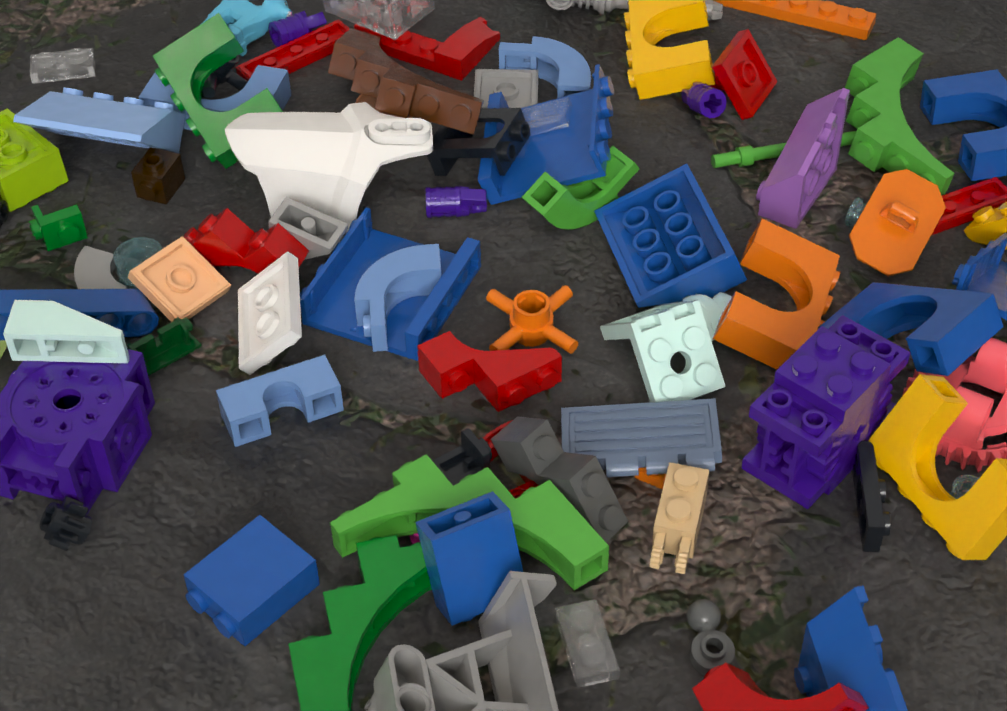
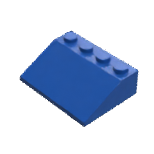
M687 163L594 211L638 308L681 302L685 297L695 294L714 297L719 292L723 293L747 281L730 243Z

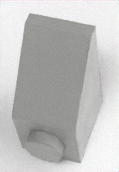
M288 197L284 199L268 221L269 229L279 223L309 250L305 259L331 254L348 229L347 223Z

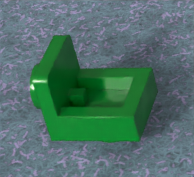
M77 204L44 216L38 205L31 207L34 219L29 221L31 231L36 241L43 240L48 252L88 238L82 214Z

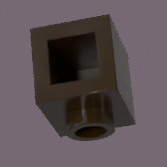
M153 147L147 150L131 171L137 198L166 205L185 180L181 155Z

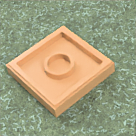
M183 236L130 270L127 277L171 322L177 317L180 319L185 317L188 319L192 318L229 292L231 284Z

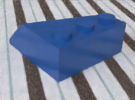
M864 586L854 587L806 624L799 664L794 669L798 690L801 694L806 693L808 697L830 689L837 683H841L862 695L869 707L866 711H908L894 670L890 668L884 669L882 666L883 654L880 644L883 642L878 625L868 626L863 607L869 600Z

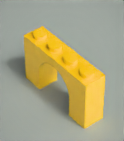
M628 0L629 12H624L627 28L625 36L629 49L626 50L630 68L627 70L630 87L631 89L637 88L640 100L681 92L682 89L689 90L694 82H701L709 86L715 85L714 71L712 69L713 62L708 40L674 47L655 46L660 40L672 34L708 27L705 0Z
M919 374L868 440L874 446L876 465L893 478L898 484V491L916 505L922 513L923 521L938 531L947 542V549L955 557L961 560H987L1007 536V459L996 458L965 495L958 499L952 497L943 488L938 479L935 468V455L942 436L968 403L944 377Z

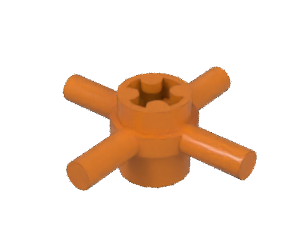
M564 285L549 298L541 291L526 290L517 294L513 301L496 289H491L486 296V301L510 315L511 329L489 346V350H508L517 342L524 346L534 347L549 340L572 354L578 347V341L553 326V312L573 297L572 290Z

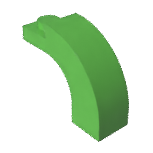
M612 145L610 148L611 159L607 161L606 176L566 186L561 185L547 172H544L522 198L553 226L567 230L582 228L598 220L594 211L618 199L617 193L640 168L634 161Z

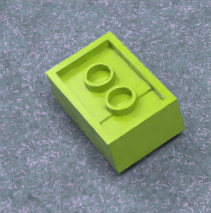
M7 108L0 112V195L2 200L7 202L8 210L12 212L24 207L45 193L54 191L69 180L59 149L32 127L13 122L15 114Z

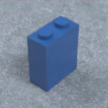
M493 491L415 522L435 604L451 626L469 621L476 615L484 613L509 571L523 572L510 509Z
M261 515L257 516L183 574L188 590L185 597L190 606L199 614L207 613L213 619L216 628L222 635L227 638L233 636L243 646L249 644L320 585L316 559Z

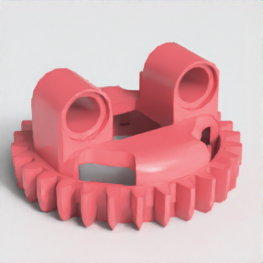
M991 337L980 347L976 357L971 355L949 376L917 372L915 369L913 377H908L903 395L919 374L942 376L968 403L942 436L937 446L935 457L938 455L944 456L946 465L951 461L958 462L962 470L965 469L966 465H974L978 473L982 470L983 466L989 467L996 458L1007 459L1006 442L987 445L986 449H982L984 438L1007 433L1006 342ZM962 382L975 383L1003 394L992 417H990L994 399L960 386Z

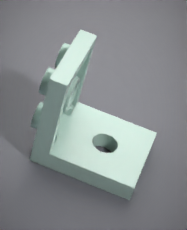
M699 300L662 304L600 326L604 340H631L650 402L691 400L726 387ZM676 352H680L686 360L685 368L679 374L675 373L670 365L671 357Z

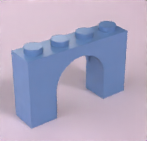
M258 65L241 91L223 99H201L202 105L205 109L214 112L229 111L268 88L283 110L291 97L288 70ZM154 73L139 95V99L144 100L143 106L154 107L155 102L175 105L170 97L174 93L173 88L170 84L165 87L157 74ZM175 105L174 111L185 114L183 129L191 130L186 122L190 118L186 109L181 112Z

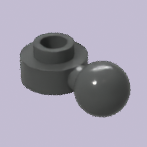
M707 599L693 602L687 611V621L690 627L699 634L692 642L689 657L694 669L705 676L710 669L723 665L725 662L732 665L735 648L732 640L726 634L716 630L721 621V612L718 606ZM710 645L719 648L720 653H710L706 647Z

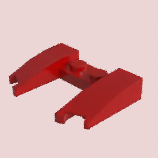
M428 0L389 1L376 7L373 12L367 13L354 25L356 30L380 36L379 45L387 56L461 81L500 40V32L491 30L487 26V21L482 17H478L462 26L444 42L406 30L428 7ZM389 3L396 5L397 21L393 23L387 22L385 5Z

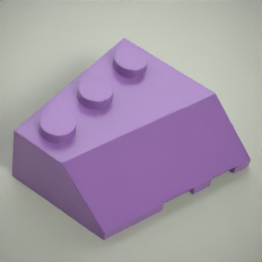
M842 88L807 104L767 180L762 181L758 188L756 199L760 201L759 216L795 229L803 220L837 170L850 93L849 89Z

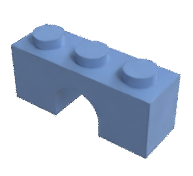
M325 355L216 390L220 413L235 447L272 435L269 415L281 407H295L301 410L308 423L344 411L341 385Z

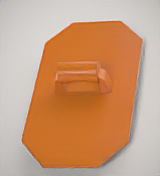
M908 169L885 173L849 234L856 259L887 276L912 271L946 208L938 185Z

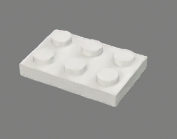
M288 251L238 289L239 369L249 375L270 363L274 357L286 348L293 346L302 337L298 258Z

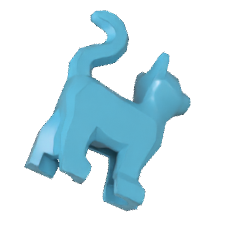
M222 0L208 14L205 21L219 13L244 50L239 55L244 56L247 53L246 46L262 37L268 31L270 22L292 16L293 12L289 9L286 0H264L263 4L259 6L249 2V0Z

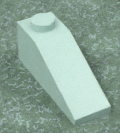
M14 300L3 332L12 361L129 362V354L122 330L55 301Z

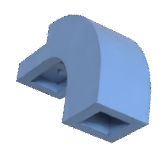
M536 36L532 37V44L500 42L499 69L538 70L540 79L546 80L555 86L557 98L591 89L590 67L585 58L569 45L557 40Z
M439 244L416 245L389 253L372 264L360 278L354 299L357 326H363L364 337H372L373 352L388 351L387 317L393 307L408 298L429 295L441 278Z

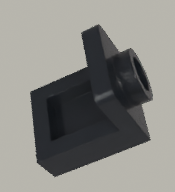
M469 428L461 431V446L436 458L433 462L454 486L467 475L475 474L486 467L490 469L492 451L483 438L478 439Z

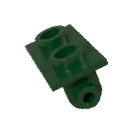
M177 317L173 322L158 329V337L156 338L149 334L132 344L126 345L127 350L130 349L143 353L148 376L202 346L190 333L193 330V326L187 317L183 319Z

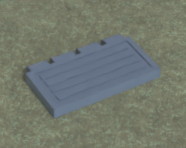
M716 398L561 408L563 451L596 456L602 470H606L607 477L639 476L638 468L645 467L647 475L667 474L669 462L708 469L709 471H715V463H722Z

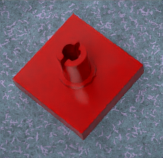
M749 29L739 31L712 65V69L715 72V85H711V87L720 91L725 90L741 120L753 117L778 82Z

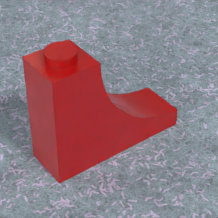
M726 662L723 665L710 669L705 674L704 679L692 688L703 711H866L869 708L859 692L841 683H837L830 689L808 698L797 700L774 699L766 695L755 684L748 672Z

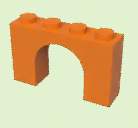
M762 218L747 242L740 265L784 287L792 296L797 311H778L736 291L721 314L713 339L777 370L825 322L821 320V316L826 314L833 299V296L829 295V291L833 290L840 276V272L836 270L840 255Z

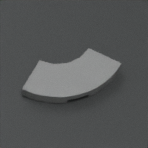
M84 246L76 259L74 267L77 289H127V286L117 282L113 277L112 272L117 264L115 254Z

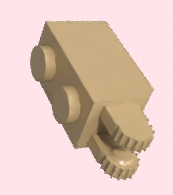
M669 462L654 523L650 568L659 569L663 563L664 553L676 555L675 572L680 574L686 573L688 560L694 557L706 503L709 479L708 469Z

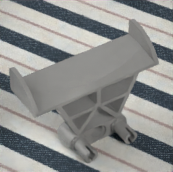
M509 571L478 621L481 640L426 660L424 655L413 646L403 644L393 647L374 678V693L365 704L364 709H368L366 711H559L534 609L556 587L555 576ZM488 665L495 702L484 700L478 671L479 667Z

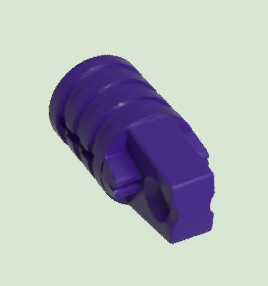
M304 10L285 19L270 22L268 29L272 42L276 47H279L312 32V29L326 24L327 21L323 12L307 17Z
M694 82L689 90L682 89L681 91L682 101L691 110L707 118L720 116L726 108L727 101L724 93L707 84Z
M462 186L445 188L426 187L427 218H441L444 216L462 217L469 216L471 213L487 211V193L484 189H469V187Z

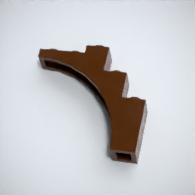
M351 28L335 42L328 73L353 80L351 91L377 98L375 109L408 118L410 115L474 135L484 102L483 99L435 83L399 65L381 49L379 45L380 36Z

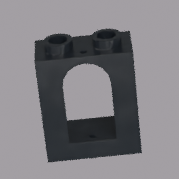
M482 108L478 122H500L504 124L500 132L487 138H472L473 134L441 125L433 136V151L427 155L435 176H447L458 158H494L500 176H505L531 135L529 124L524 118L522 109Z

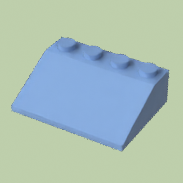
M63 87V93L50 91L15 114L13 122L60 135L147 149L153 147L179 153L185 114L174 111L175 105L155 102L154 107L143 106L144 100L124 97L123 102L113 101V95L94 92L93 98L84 97L81 90Z

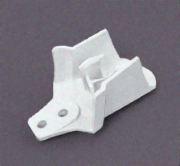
M366 102L348 104L340 113H246L233 120L225 128L227 141L244 169L257 175L265 194L271 217L284 199L288 197L347 223L348 229L345 233L349 231L352 221L357 219L358 208L365 189L371 183L380 166L411 157L428 155L433 151L432 125L430 122L421 118H402L379 113Z

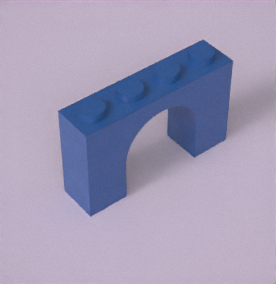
M996 69L924 80L920 109L931 125L978 120L1000 127L994 130L963 134L958 163L970 180L977 181L1007 176V81Z
M873 282L818 327V329L821 326L829 329L844 315L885 339L900 332L917 328L906 338L916 371L949 376L1002 329L1003 323L994 293Z

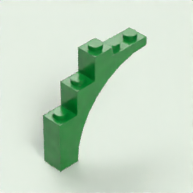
M392 535L388 537H374L368 541L356 543L359 570L363 584L344 585L334 590L323 592L330 634L320 637L308 636L300 641L288 643L301 711H352L357 679L364 660L377 638L404 608L426 592L432 590L420 542L400 548L397 535Z

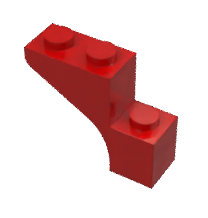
M228 208L217 216H214L212 213L209 214L198 226V230L192 227L183 236L212 266H240L250 269L257 274L287 251L298 258L299 267L309 253V250L279 223L267 231L261 228L255 233Z
M450 331L417 345L419 371L442 399L475 384L496 411L500 412L510 406L518 405L524 399L543 390L551 389L557 383L562 382V356L553 348L483 351L463 344Z

